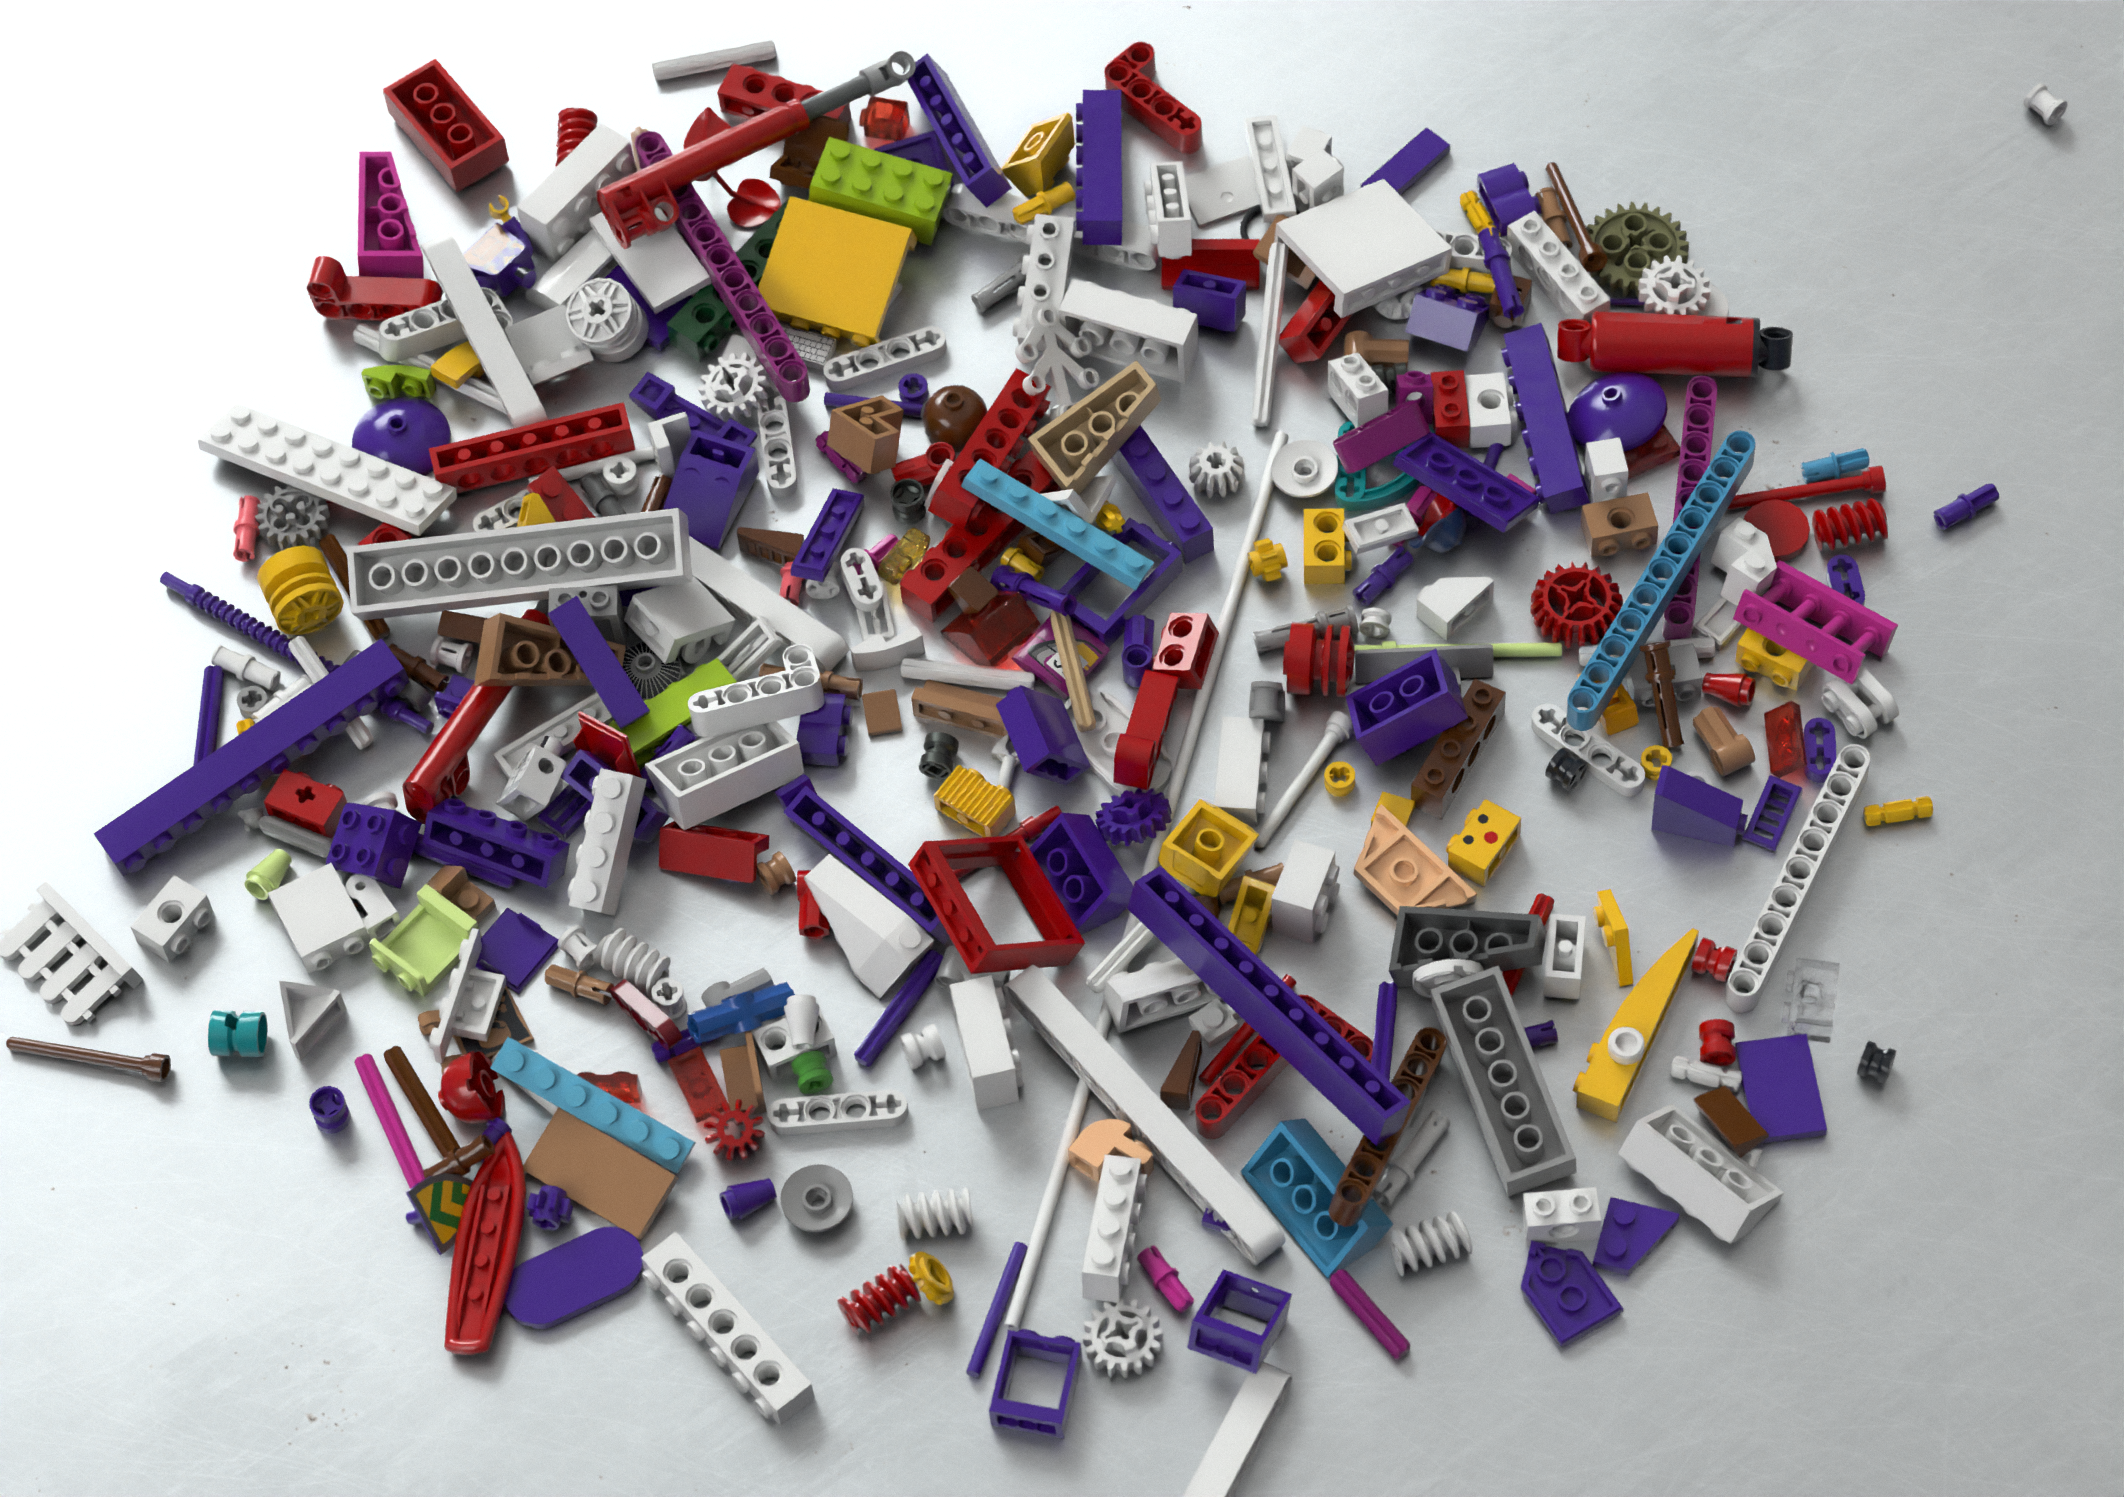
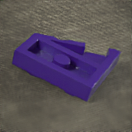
M1610 1197L1593 1259L1594 1268L1629 1276L1640 1265V1260L1645 1255H1649L1659 1245V1240L1671 1228L1674 1229L1678 1225L1679 1213Z

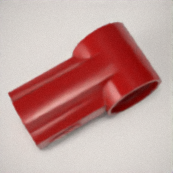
M937 442L930 445L925 454L896 463L895 467L891 468L895 483L907 478L918 481L922 486L933 483L943 464H938L944 463L946 459L955 462L956 455L953 447L945 442Z
M798 870L799 934L809 939H822L824 936L830 935V924L826 916L822 914L804 880V877L811 870Z

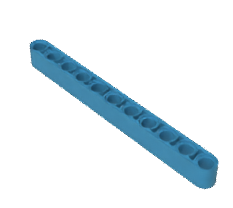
M1734 431L1726 437L1569 692L1566 718L1568 724L1573 729L1587 731L1596 725L1640 653L1639 646L1644 645L1751 471L1754 464L1756 444L1755 439L1748 432ZM1643 603H1648V604H1651V605H1650V606H1645V605H1642V604H1643ZM1626 629H1633L1635 631L1629 632ZM1610 655H1618L1620 657L1613 658L1610 657ZM1594 681H1602L1604 683L1596 684ZM1579 707H1585V708H1588V709H1587V710H1579V709H1577V708H1579Z

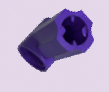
M1133 615L1130 619L1125 620L1124 646L1121 654L1123 679L1128 685L1136 688L1140 687L1144 671H1153L1155 622L1145 615Z

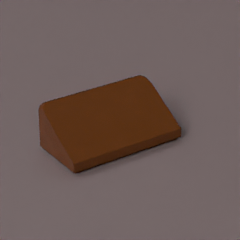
M444 610L441 614L437 634L481 643L484 620L489 618Z
M1726 1086L1698 1095L1693 1099L1699 1112L1740 1158L1769 1137L1763 1127Z

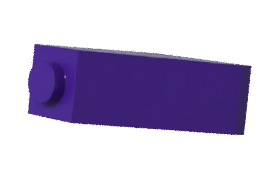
M1662 765L1654 795L1651 830L1734 847L1737 834L1744 835L1748 815L1742 814V799L1670 766Z

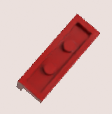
M1191 239L1192 256H1183L1179 259L1161 257V288L1163 290H1173V285L1184 269L1246 281V290H1258L1260 285V260L1254 256L1253 252L1260 239Z
M673 821L660 828L659 867L666 870L753 883L756 881L757 855L769 849L770 835L703 824L683 830Z

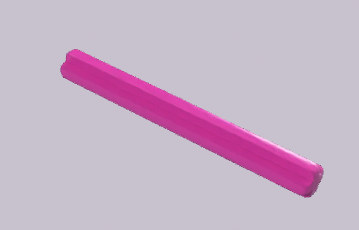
M368 1053L355 1059V1066L411 1189L415 1184L425 1179L424 1170L373 1056Z

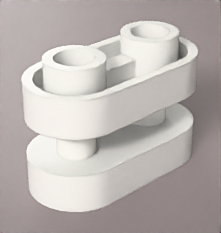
M1861 666L1856 681L1853 684L1846 681L1844 683L1840 679L1834 678L1822 686V703L1827 710L1832 713L1835 712L1843 720L1846 729L1853 736L1866 738L1877 731L1876 719L1883 724H1887L1899 716V708L1892 695L1864 666Z

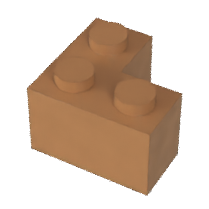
M883 395L833 409L827 445L838 452L840 456L860 467L865 473L877 474L880 471L893 468L896 465L904 409Z

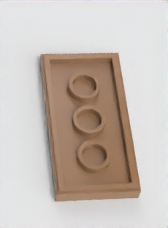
M559 1107L523 1165L524 1171L547 1185L562 1188L567 1192V1197L619 1228L628 1231L640 1240L643 1239L679 1179L676 1175Z

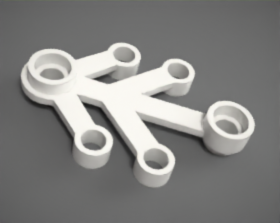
M1040 302L1034 305L1028 314L1027 322L1030 331L1023 343L1016 347L1015 355L1021 363L1026 364L1033 361L1038 356L1036 345L1042 338L1044 351L1031 374L1023 380V389L1031 396L1042 392L1046 386L1044 378L1048 371H1050L1057 405L1050 411V420L1053 421L1075 405L1070 400L1063 370L1072 376L1083 390H1089L1097 386L1099 375L1093 368L1083 369L1058 347L1056 338L1069 347L1070 353L1075 358H1082L1091 352L1092 344L1090 340L1085 336H1074L1059 323V315L1056 309L1049 303ZM1078 343L1082 346L1083 351L1079 349ZM1024 348L1029 352V357L1025 354ZM1086 375L1089 377L1090 383L1086 380ZM1032 380L1036 383L1037 388L1033 387Z

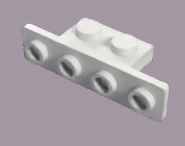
M472 928L468 940L463 939L459 951L461 962L458 969L454 968L452 970L449 981V988L451 989L449 998H443L439 1011V1018L441 1019L439 1027H434L430 1035L429 1048L434 1050L435 1062L438 1063L444 1062L452 1035L487 1042L506 985L505 975L475 969L482 948L479 929Z

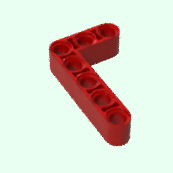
M1298 995L1361 1055L1366 1056L1367 1058L1365 1059L1371 1064L1373 1041L1313 997ZM1260 1035L1248 1045L1196 1103V1128L1202 1137L1214 1140L1225 1135L1288 1066L1289 1062ZM1262 1064L1265 1066L1263 1069L1254 1070L1250 1068L1252 1065ZM1239 1089L1243 1091L1237 1095H1231L1227 1093L1229 1090ZM1216 1114L1220 1116L1215 1120H1207L1204 1118L1206 1115Z

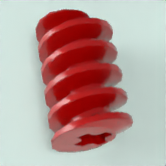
M569 107L558 113L555 167L597 127L598 117L592 110Z
M1873 498L1868 499L1865 505L1860 501H1856L1853 503L1852 508L1848 504H1842L1839 512L1833 506L1826 510V514L1818 509L1814 511L1812 516L1813 533L1820 551H1822L1824 542L1827 543L1831 551L1835 550L1836 540L1838 539L1843 547L1847 548L1849 546V537H1853L1856 544L1861 545L1862 534H1866L1869 541L1874 542L1876 531L1880 532L1884 540L1888 539V523L1885 510L1881 503L1878 504Z
M899 1264L900 1270L892 1265L888 1267V1278L881 1273L874 1276L875 1285L869 1281L862 1284L863 1293L857 1289L850 1291L851 1302L843 1296L837 1300L843 1317L856 1335H858L857 1329L862 1328L868 1334L872 1333L871 1320L883 1326L885 1323L882 1313L884 1312L893 1319L897 1317L895 1305L897 1304L905 1311L908 1310L907 1298L909 1296L917 1303L922 1301L915 1282L912 1281V1277L903 1265Z

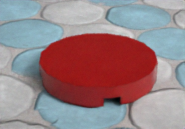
M1777 499L1762 501L1752 506L1744 515L1743 520L1767 534L1775 563L1779 560L1782 562L1789 561L1799 556L1808 543L1810 534L1808 518L1800 508L1790 502Z

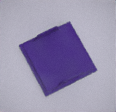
M507 907L482 936V948L475 967L482 971L505 975L507 988L520 994L559 948V939L544 931L540 924L524 914H517Z

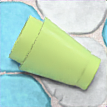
M275 849L246 874L247 880L244 883L247 891L258 899L266 900L269 897L268 893L279 887L292 862L289 854L282 849Z

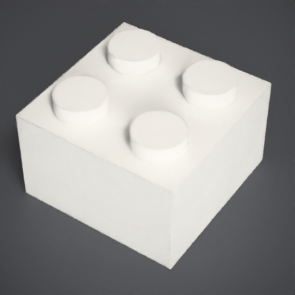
M1294 840L1272 896L1273 933L1313 944L1317 932H1324L1329 916L1326 909L1329 903H1335L1340 889V884L1336 883L1340 866L1335 865V851Z

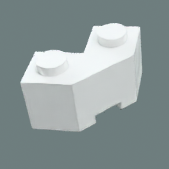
M1740 517L1721 531L1711 559L1712 564L1727 572L1720 596L1738 606L1745 589L1762 597L1769 591L1777 568L1767 534Z

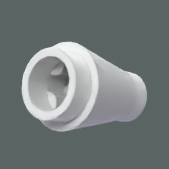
M799 994L787 998V1005L784 1006L792 1039V1048L796 1050H808L814 1047V1035L820 1006L816 1004V998L812 995Z

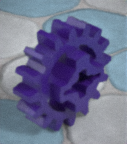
M1137 788L1135 793L1125 790L1121 797L1113 795L1111 796L1112 802L1102 803V810L1095 813L1098 830L1105 841L1112 840L1113 845H1117L1121 841H1124L1126 846H1129L1132 841L1142 844L1144 840H1147L1146 837L1156 838L1155 832L1165 831L1167 829L1165 824L1172 821L1170 815L1172 812L1168 799H1165L1163 792L1156 794L1153 788L1149 789L1146 793L1142 792V789Z

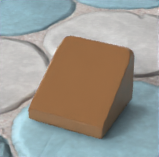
M895 689L862 695L869 736L902 731Z

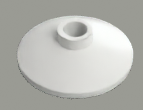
M1309 439L1296 440L1286 444L1275 454L1271 463V475L1275 485L1282 492L1299 498L1313 497L1325 492L1335 482L1338 474V461L1333 451L1325 444ZM1303 473H1309L1307 476H1301Z

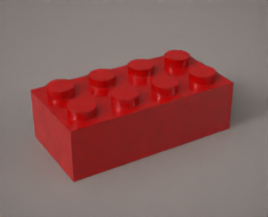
M436 58L382 89L390 116L456 193L510 161L504 136Z

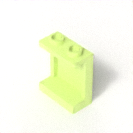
M427 884L416 893L420 904L381 943L375 938L369 942L373 954L371 957L373 963L383 972L390 970L397 976V980L404 988L411 992L415 989L424 997L460 962V946L463 939L468 940L471 929H479L476 920Z

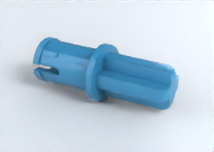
M1861 448L1837 455L1831 452L1829 457L1802 462L1800 467L1803 469L1801 472L1805 484H1809L1810 482L1833 476L1838 479L1840 474L1867 468L1870 459L1867 450Z

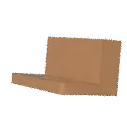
M752 1031L745 1032L747 1045L722 1049L719 1052L730 1110H735V1102L737 1099L742 1100L740 1111L745 1113L747 1108L753 1105L756 1109L752 1115L767 1112L756 1048Z

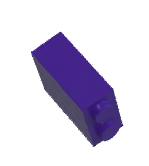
M1020 685L1010 690L1006 697L996 704L1024 772L1066 786L1091 767L1061 699Z

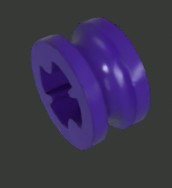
M911 373L905 375L899 381V397L902 402L924 404L929 398L928 383L922 375ZM912 387L919 388V391L915 390L916 393L914 394L908 393V389L912 391Z

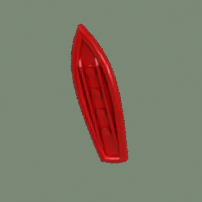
M508 1131L494 1145L495 1153L486 1157L478 1169L469 1188L459 1220L451 1266L444 1341L445 1350L455 1354L474 1355L487 1352L490 1349L516 1262L525 1217L526 1184L519 1149L512 1133Z

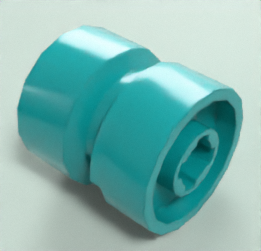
M232 1010L212 1011L208 1025V1046L212 1056H233L238 1051L242 1057H263L268 1036L265 1012L243 1011L240 1016H237L236 1012Z

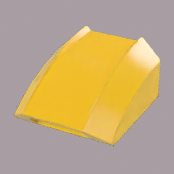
M1199 799L1162 843L1158 861L1171 876L1194 889L1201 896L1217 897L1260 835L1252 827L1218 806Z

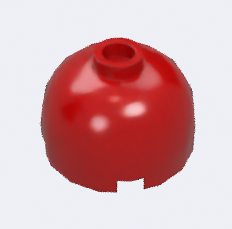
M469 1052L453 1060L444 1069L441 1078V1090L438 1092L441 1106L444 1110H449L455 1118L464 1123L480 1124L502 1116L505 1109L503 1089L496 1093L493 1082L499 1076L496 1071L490 1069L492 1063L483 1052Z

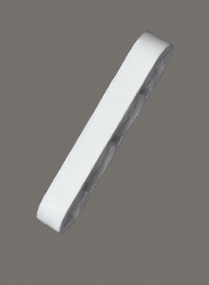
M928 326L832 358L825 364L823 369L825 383L832 390L842 391L938 359L944 355L947 349L945 333L938 327ZM933 340V342L937 344L931 346L929 342L927 343V341ZM914 344H917V348L920 351L915 352ZM899 348H905L910 352L904 358H895L892 355L894 350ZM870 358L879 362L872 369H866L861 366L864 360ZM852 365H855L856 373H853V367L851 368ZM840 371L844 376L838 377L834 372Z
M770 383L771 387L764 390L768 397L774 396L776 410H769L768 399H760L758 403L761 409H757L768 489L773 496L785 498L795 493L798 481L787 403L775 384ZM773 421H779L784 425L782 429L776 432L766 429L767 424ZM777 448L787 451L786 456L780 459H774L769 454ZM777 470H784L785 484H779Z
M1545 703L1534 709L1531 727L1538 737L1558 751L1565 747L1571 751L1572 757L1575 759L1582 758L1588 762L1587 771L1617 793L1631 797L1642 791L1644 788L1645 771L1639 763L1592 730L1578 731L1570 727L1567 722L1566 712L1558 706ZM1550 717L1553 718V724L1551 722H1547L1544 725L1541 724V718L1544 720H1548ZM1570 734H1578L1584 739V742L1579 746H1571L1565 742V738ZM1598 753H1604L1611 758V762L1604 766L1597 765L1592 761V757ZM1631 775L1635 776V782L1633 780L1623 782V776L1627 778Z
M880 1090L783 1098L776 1100L770 1105L767 1115L770 1127L775 1133L779 1135H797L894 1127L906 1120L909 1110L906 1097L897 1090ZM876 1103L877 1116H873L871 1104ZM889 1103L896 1104L895 1113L893 1114L888 1113ZM854 1104H861L866 1108L864 1115L859 1118L849 1117L846 1114V1110ZM818 1107H825L830 1111L828 1118L823 1121L813 1120L810 1114ZM800 1109H803L804 1122H800ZM787 1111L789 1116L787 1122L783 1123L780 1121L781 1112Z

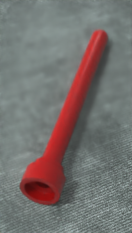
M1882 465L1868 467L1867 471L1861 472L1860 476L1735 495L1727 510L1751 507L1767 500L1788 501L1863 489L1864 492L1870 491L1871 494L1886 492L1885 474Z

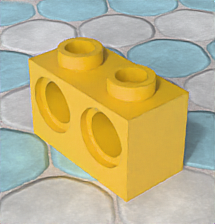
M1344 508L1304 509V584H1345V571H1351V550H1345V542H1349L1342 528ZM1330 559L1333 561L1325 562L1323 560Z

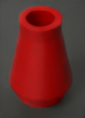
M1707 672L1702 682L1703 693L1713 695L1738 707L1742 705L1750 706L1756 689V680L1749 678L1747 673L1713 674Z

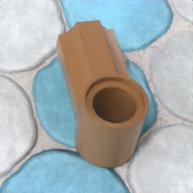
M1353 331L1345 336L1344 356L1358 352L1370 367L1380 364L1384 367H1392L1395 363L1405 362L1406 369H1408L1409 340L1374 339L1370 333L1365 331Z
M1707 707L1693 718V727L1708 747L1712 764L1721 776H1726L1755 762L1754 750L1749 740L1743 734L1738 735L1719 707Z

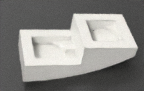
M915 625L887 642L880 633H877L850 648L853 667L856 671H872L899 665L902 663L903 658L906 657L916 658L925 653L923 635Z

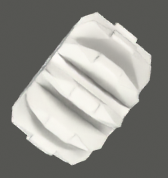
M1211 441L1208 444V449L1198 447L1196 456H1191L1189 460V480L1195 484V489L1198 493L1207 490L1209 499L1214 493H1219L1224 499L1227 490L1236 493L1238 484L1243 483L1245 479V472L1243 471L1245 469V461L1243 457L1239 456L1236 447L1227 449L1224 441L1219 447H1215Z

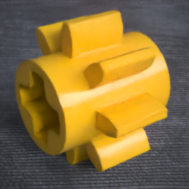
M1269 538L1253 542L1255 550L1248 552L1247 557L1254 577L1262 575L1263 580L1265 579L1266 582L1282 578L1280 570L1288 567L1282 544L1273 545V541L1269 540Z

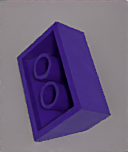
M1061 813L1029 849L1080 935H1083L1118 918L1128 907L1133 885L1090 815Z

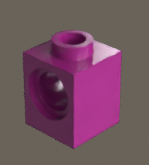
M1409 371L1405 375H1396V406L1411 401L1406 399L1408 395L1419 392L1422 396L1417 399V402L1427 424H1432L1433 384L1430 374H1424L1420 371Z

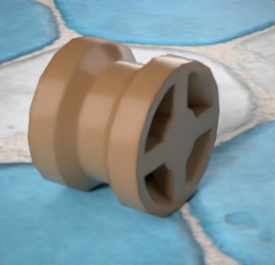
M780 851L773 854L770 861L757 863V875L770 895L777 893L780 886L784 884L791 885L797 881L791 865Z

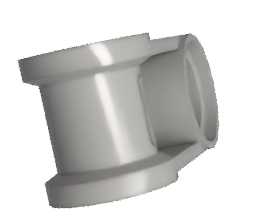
M1273 681L1251 682L1249 718L1284 722L1285 691H1283L1282 683Z

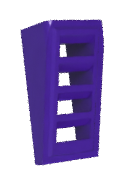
M1770 775L1745 830L1743 839L1776 852L1802 796L1803 788ZM1772 793L1789 799L1788 804L1771 798ZM1768 804L1783 810V816L1765 809L1766 805ZM1761 816L1779 822L1778 827L1760 821ZM1758 827L1773 833V839L1770 840L1754 833L1755 828Z

